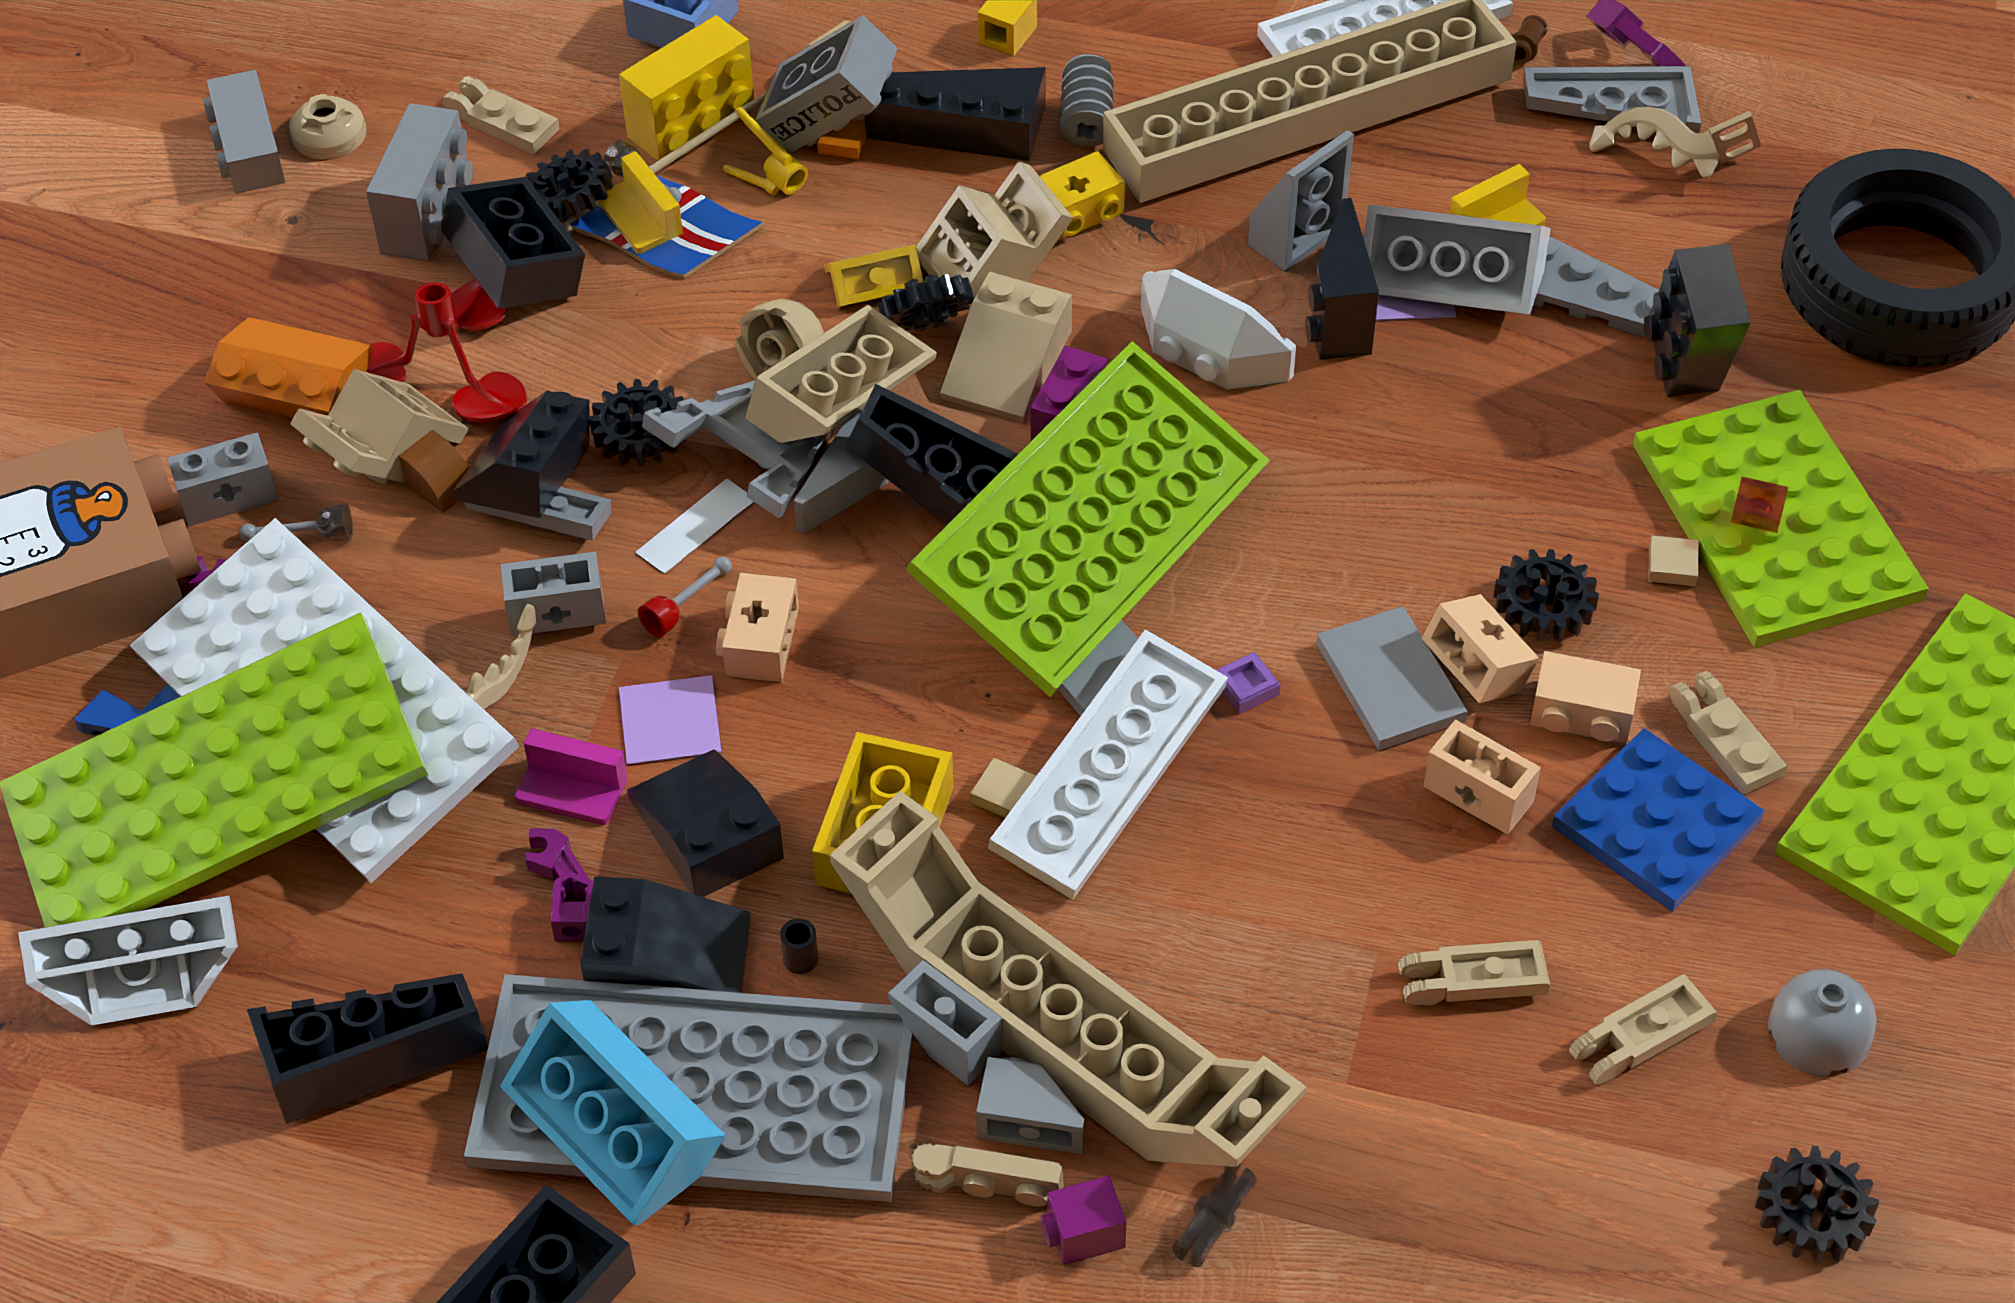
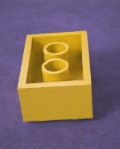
M717 15L619 74L627 137L657 161L729 116L738 107H742L754 99L749 39Z
M856 732L812 850L815 885L851 893L830 863V854L899 791H902L939 818L940 827L954 788L952 752Z

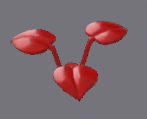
M476 278L452 293L447 285L438 282L422 285L415 291L414 297L418 314L410 316L411 329L404 354L398 346L391 343L376 342L369 344L373 346L374 350L366 372L404 382L407 377L404 365H408L412 361L419 328H422L431 337L448 335L465 379L469 384L457 390L452 398L455 413L464 420L471 422L500 420L513 415L527 404L526 390L523 384L513 375L494 371L477 380L471 371L456 329H459L461 326L471 331L487 329L502 321L508 313V308H497Z

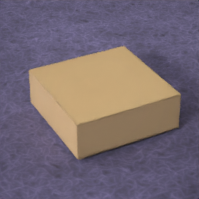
M1651 535L1648 582L1696 586L1698 579L1699 540Z
M993 758L970 793L971 803L1006 818L1036 775Z

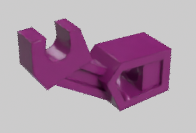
M1599 0L1586 15L1602 34L1624 48L1629 42L1633 43L1657 67L1685 66L1684 62L1665 44L1657 41L1642 29L1644 23L1618 1Z
M530 828L529 842L531 849L544 848L545 850L541 853L526 852L525 860L528 871L551 879L557 878L553 882L550 921L554 940L584 942L593 880L588 878L572 853L569 837L556 829ZM575 897L577 900L584 902H567V900Z

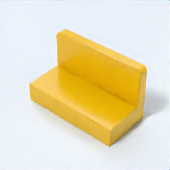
M636 151L622 157L624 181L615 185L612 189L606 190L609 197L607 200H597V204L637 254H642L683 234L680 205Z
M1520 164L1451 197L1449 214L1540 226H1544L1546 217L1526 199L1530 173Z
M907 245L824 264L825 272H830L838 307L893 295V290L904 289V283L912 279H917L918 283L923 282L915 245Z

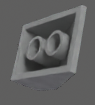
M1349 130L1345 131L1288 171L1250 213L1248 246L1283 271L1290 269L1327 241L1342 199L1348 198L1354 140L1352 132Z

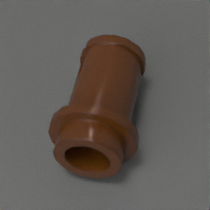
M1527 16L1523 20L1518 32L1511 35L1517 42L1514 62H1529L1537 55L1538 44L1548 31L1545 29L1547 28V23L1540 16Z

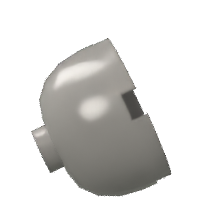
M1813 969L1792 977L1780 989L1774 999L1767 1027L1768 1033L1771 1031L1772 1037L1777 1043L1775 1049L1782 1059L1797 1070L1816 1076H1830L1832 1071L1848 1068L1847 1072L1856 1069L1868 1056L1876 1032L1877 1016L1873 1001L1859 982L1845 973L1832 969Z

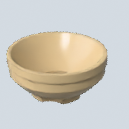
M320 94L309 98V101L295 111L290 119L289 134L292 145L299 153L309 158L327 160L342 157L357 149L366 137L367 128L361 110L354 103L340 97ZM328 109L335 110L331 115L326 117H317L313 115V113H316L318 111Z

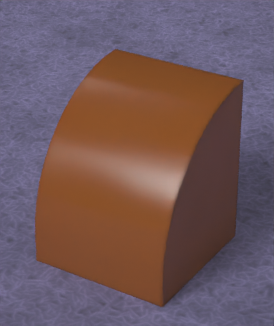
M431 430L400 454L399 459L405 485L444 513L458 502V500H453L452 492L469 467L458 451L445 438Z

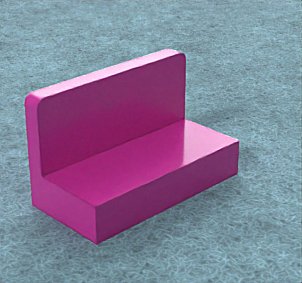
M531 728L523 743L528 768L515 793L516 802L521 805L606 825L628 780L623 751Z

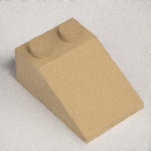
M989 271L972 302L940 391V399L1024 423L1034 400L1072 332V294Z

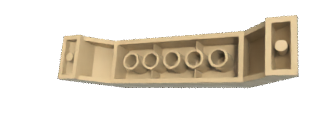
M899 791L830 854V863L906 975L924 960L1002 1017L1003 1051L1010 1057L1024 1059L1032 1064L1041 1065L1072 1104L1147 1161L1237 1167L1306 1094L1307 1087L1264 1055L1257 1062L1216 1057L977 881L939 827V818L902 791Z

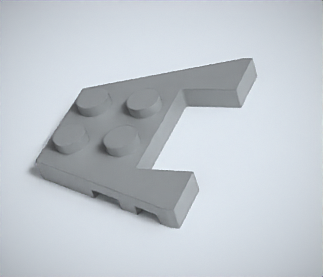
M755 381L716 391L715 398L699 403L691 398L678 402L677 409L661 413L659 408H655L644 413L642 427L671 447L677 446L696 432L706 428L720 437L726 444L735 447L756 461L759 466L767 469L768 471L749 483L747 497L777 518L783 516L832 437L833 432L832 429L825 435L779 443L745 418Z

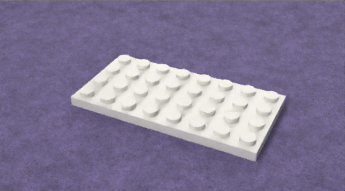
M274 518L130 646L181 697L361 612L368 622L429 775L316 828L357 871L372 883L520 746L505 728L284 525Z

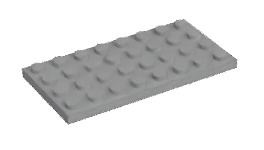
M504 975L464 1152L466 1167L586 1177L499 1086L549 1003L591 1000L726 1135L700 1178L689 1186L892 1202L914 1039L913 1033L893 1005Z

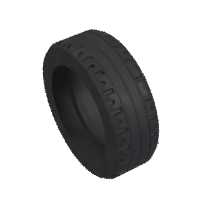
M1881 149L1849 156L1814 176L1800 192L1795 202L1781 256V276L1784 288L1796 310L1817 333L1834 345L1854 355L1878 363L1905 367L1939 366L1966 359L1989 348L1993 343L2000 340L2015 321V199L2001 184L1986 173L1963 161L1938 153L1914 149ZM1872 226L1912 228L1934 235L1955 247L1971 262L1979 276L1966 283L1948 288L1919 289L1900 286L1879 279L1859 268L1842 252L1835 240L1851 231Z

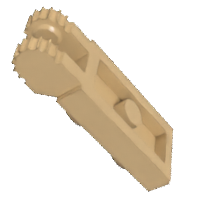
M465 76L459 83L458 88H460L462 94L449 91L442 99L444 107L446 109L458 110L460 119L468 122L469 126L530 154H535L560 129L558 118L494 89L489 90L482 81L469 76Z
M1703 671L1694 677L1695 688L1708 706L1703 709L1700 707L1698 697L1689 689L1686 683L1679 682L1671 686L1669 689L1670 699L1687 722L1686 727L1741 794L1745 795L1785 776L1786 763L1730 697L1726 698L1722 684L1718 679L1714 678L1711 672Z
M1539 940L1439 947V951L1408 954L1399 959L1398 962L1400 975L1407 977V979H1414L1416 977L1429 978L1438 972L1441 975V978L1413 981L1404 986L1405 1002L1412 1006L1435 1005L1444 999L1446 1002L1545 995L1549 993L1550 980L1543 948Z
M1682 974L1603 1018L1600 1025L1578 1037L1570 1045L1569 1052L1575 1060L1582 1061L1599 1052L1610 1042L1616 1051L1598 1061L1589 1072V1077L1597 1085H1602L1618 1077L1628 1066L1632 1069L1715 1022L1717 1011L1688 977Z
M923 1143L922 1146L918 1145L916 1150L913 1149L914 1153L911 1155L914 1180H916L917 1185H920L921 1189L926 1188V1191L932 1189V1192L944 1193L951 1187L958 1186L962 1187L964 1192L976 1197L986 1198L997 1193L1014 1196L1017 1201L1025 1205L1039 1207L1047 1204V1192L1064 1188L1062 1166L1056 1162L961 1146L952 1147L940 1144L932 1146L931 1143L928 1145Z

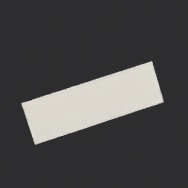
M725 479L635 553L665 574L754 501L747 497L746 491L729 479Z

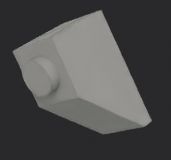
M922 960L888 993L889 1001L927 1055L966 1085H969L985 1070L988 1057L997 1058L1003 1052L1002 1017L926 961Z
M988 1057L976 1111L977 1139L1082 1155L1084 1146V1118L1043 1067L1018 1057H1006L1004 1059Z

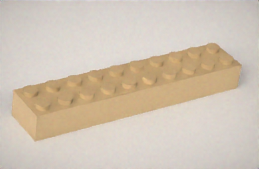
M1447 0L1103 112V151L1138 202L1142 203L1337 138L1347 130L1355 132L1511 80L1517 42L1483 0Z

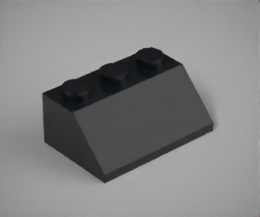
M545 391L513 415L506 418L453 490V500L541 518L552 499L556 496L560 486L562 487L590 446V400L575 397L566 392Z

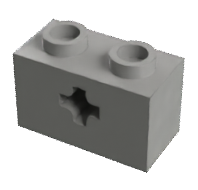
M258 432L167 458L188 526L279 501Z
M596 551L501 564L504 603L511 636H519L517 625L527 603L535 607L536 624L532 628V634L606 624L603 591Z

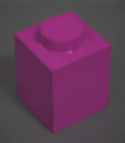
M1110 1175L1047 1192V1214L1040 1216L1041 1228L1047 1246L1049 1248L1057 1246L1063 1265L1126 1248L1127 1222Z

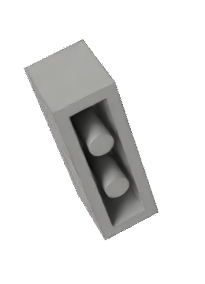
M256 69L208 79L207 85L210 97L202 99L208 122H217L216 125L209 126L215 151L224 149V152L216 154L222 179L231 177L235 194L285 183Z

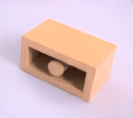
M1544 651L1530 725L1546 728L1553 732H1567L1593 737L1604 742L1613 741L1627 744L1641 669Z

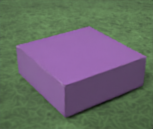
M1255 652L1216 670L1228 677L1222 693L1238 714L1280 695L1281 684Z

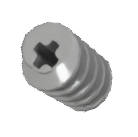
M1094 54L1075 56L1066 63L1062 71L1060 130L1065 138L1079 146L1094 147L1103 144V112L1113 109L1114 78L1111 74V63L1103 57Z

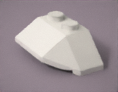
M1176 269L1161 270L1155 273L1149 271L1142 276L1141 311L1153 353L1227 390L1289 382L1294 376L1296 345L1288 338H1282L1275 327L1251 306Z
M230 896L18 932L26 984L91 1026L197 1007L238 947Z

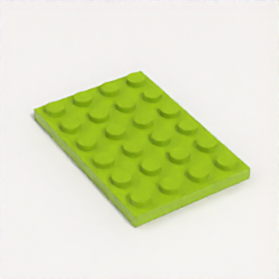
M1800 389L1635 433L1633 447L1687 537L1692 540H1699V557L1754 648L1925 601L1929 590L1927 584Z

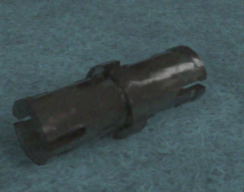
M1241 1164L1237 1167L1225 1166L1223 1173L1208 1196L1204 1195L1198 1199L1194 1205V1217L1180 1238L1172 1246L1173 1252L1180 1260L1184 1261L1191 1250L1193 1255L1188 1264L1193 1267H1201L1221 1233L1230 1231L1236 1220L1234 1213L1250 1189L1257 1183L1254 1173L1247 1167L1238 1179L1236 1174Z

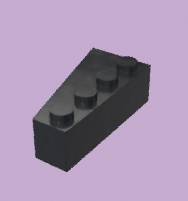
M1046 67L892 72L881 89L880 103L871 113L864 115L866 139L1029 161L1046 105Z
M875 384L845 444L846 448L946 526L1018 455Z
M463 973L395 984L392 992L376 995L367 993L366 989L345 993V1000L315 1005L314 999L311 998L293 1001L292 1009L269 1013L266 1006L247 1009L286 1124L488 1050L480 1017Z

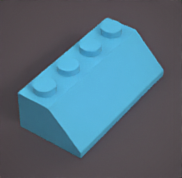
M591 1000L549 1003L499 1086L633 1225L643 1223L700 1178L726 1136Z

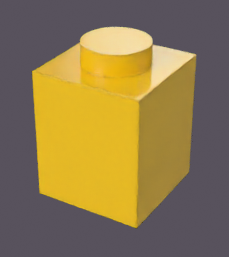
M987 0L977 12L978 43L1014 56L1037 28V0Z

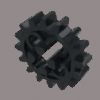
M584 149L578 155H575L573 150H568L565 157L562 158L554 154L551 156L552 162L548 164L539 162L536 164L539 169L537 172H529L525 175L561 223H565L568 216L575 215L578 219L582 218V211L585 209L596 210L595 202L597 200H607L609 196L606 190L614 187L611 180L613 175L606 159L603 160L598 152L590 155L588 149Z
M948 274L939 278L937 275H929L921 283H918L917 279L904 283V289L893 290L894 295L883 296V302L877 303L879 313L899 327L904 328L905 331H909L914 328V331H923L930 323H934L935 327H940L948 323L947 318L958 316V311L968 310L970 308L969 304H972L974 300V295L968 277L962 278L961 274L949 278Z
M635 379L633 387L630 388L619 382L617 383V393L613 394L604 390L601 393L603 403L592 404L593 416L589 417L591 435H593L595 447H603L604 456L607 459L619 454L620 464L625 465L630 458H637L638 465L644 466L646 457L652 456L654 460L661 462V452L664 450L673 454L678 451L677 446L671 447L642 427L644 413L648 410L659 408L661 413L677 409L678 402L684 400L683 396L675 397L672 386H668L661 391L659 390L658 380H653L647 387L642 386L640 379Z
M1531 549L1529 550L1527 560L1514 555L1511 560V566L1502 565L1499 579H1496L1493 597L1497 599L1495 610L1498 613H1506L1504 620L1510 626L1515 624L1521 626L1519 632L1521 637L1526 636L1532 631L1537 633L1538 642H1543L1546 634H1553L1558 642H1562L1566 630L1575 636L1580 635L1582 624L1590 625L1592 623L1593 614L1596 611L1599 593L1595 592L1597 580L1594 577H1586L1588 569L1586 564L1576 567L1572 566L1573 556L1570 554L1564 556L1562 560L1556 559L1554 549H1549L1546 557H1539L1538 553ZM1541 578L1545 580L1546 587L1539 586ZM1546 604L1552 605L1551 613L1547 611Z
M1812 1145L1809 1156L1803 1157L1801 1152L1794 1147L1790 1149L1786 1162L1776 1156L1772 1159L1768 1172L1763 1171L1757 1187L1760 1191L1755 1201V1208L1764 1211L1759 1224L1761 1228L1769 1229L1775 1227L1777 1231L1773 1243L1776 1246L1786 1241L1794 1244L1792 1256L1798 1258L1805 1249L1812 1251L1815 1263H1821L1825 1251H1830L1837 1261H1841L1844 1259L1848 1247L1858 1252L1866 1236H1870L1876 1223L1874 1215L1878 1208L1879 1200L1868 1197L1873 1187V1182L1871 1179L1858 1180L1856 1178L1860 1168L1857 1162L1848 1165L1846 1168L1839 1164L1841 1159V1152L1835 1150L1830 1158L1826 1159L1821 1157L1819 1147ZM1815 1177L1823 1184L1817 1200L1815 1196L1810 1195L1815 1183ZM1782 1199H1790V1204H1786ZM1844 1203H1845V1204H1847L1851 1209H1844V1208H1842V1207H1843V1205H1844ZM1816 1208L1819 1212L1823 1213L1818 1224V1231L1813 1229L1810 1224Z

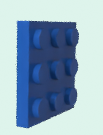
M1643 728L1554 815L1552 828L1673 912L1762 822L1765 810Z

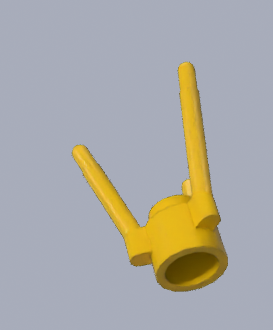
M738 107L736 114L772 152L763 167L767 178L759 177L727 164L723 166V171L762 187L772 196L776 195L779 190L786 195L796 193L807 180L808 169L790 155L742 107Z

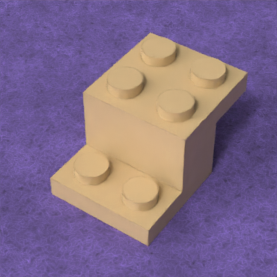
M1018 161L995 195L960 185L956 188L916 246L919 263L928 275H937L938 278L945 274H948L949 278L961 274L962 278L968 277L974 297L977 295L989 271L1028 282L1073 217L1029 164Z
M353 369L328 416L298 409L290 425L305 435L303 442L317 452L330 454L334 457L333 465L343 473L356 478L360 473H363L372 480L382 484H386L388 480L405 483L399 455L431 430L440 434L447 441L460 444L469 429L411 385L357 369Z

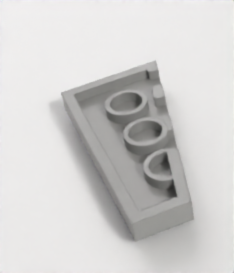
M1690 66L1524 68L1522 81L1527 109L1609 122L1618 114L1629 109L1655 107L1670 112L1680 119L1691 131L1700 133L1701 119Z
M1549 236L1544 273L1533 305L1543 307L1545 302L1568 308V315L1584 320L1586 317L1596 316L1608 320L1609 327L1645 337L1644 318L1649 315L1653 306L1654 293L1659 290Z

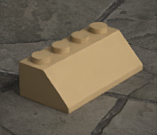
M867 305L757 376L745 418L779 443L825 435L863 409L875 384L891 390L935 360L937 352Z

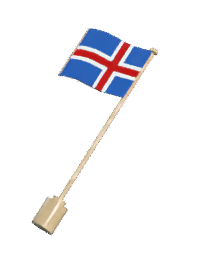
M843 21L842 23L838 24L837 26H835L828 32L824 33L814 41L807 44L805 48L811 46L812 44L816 43L817 41L821 40L827 35L833 33L834 31L838 30L839 28L843 27L851 21ZM767 91L742 106V108L749 113L760 106ZM736 111L649 168L655 174L740 119V117L736 114ZM657 176L658 179L667 187H675L681 192V200L678 203L680 205L683 234L642 254H637L599 207L597 201L595 202L596 210L585 209L582 211V218L578 219L574 215L565 223H562L569 233H572L574 230L611 244L654 270L682 279L687 278L764 226L762 221L731 212L693 189Z

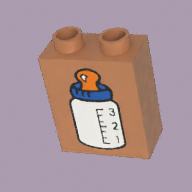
M121 426L0 463V679L147 631L183 599L177 580L202 572L184 520L180 519L158 526L154 514L177 507L159 454L134 461Z

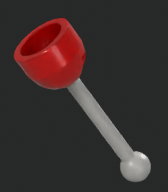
M727 557L717 558L711 570L672 600L658 595L642 604L637 612L644 628L658 638L670 632L679 621L680 610L678 606L718 575L728 574L732 569L730 559Z

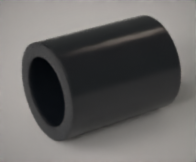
M805 919L788 921L780 931L784 966L790 972L796 974L808 973L816 967L819 959L816 929L811 922Z

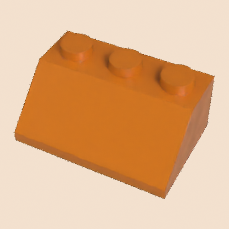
M248 317L218 342L204 383L223 402L294 418L298 409L328 416L353 369L366 372L374 348L372 345Z

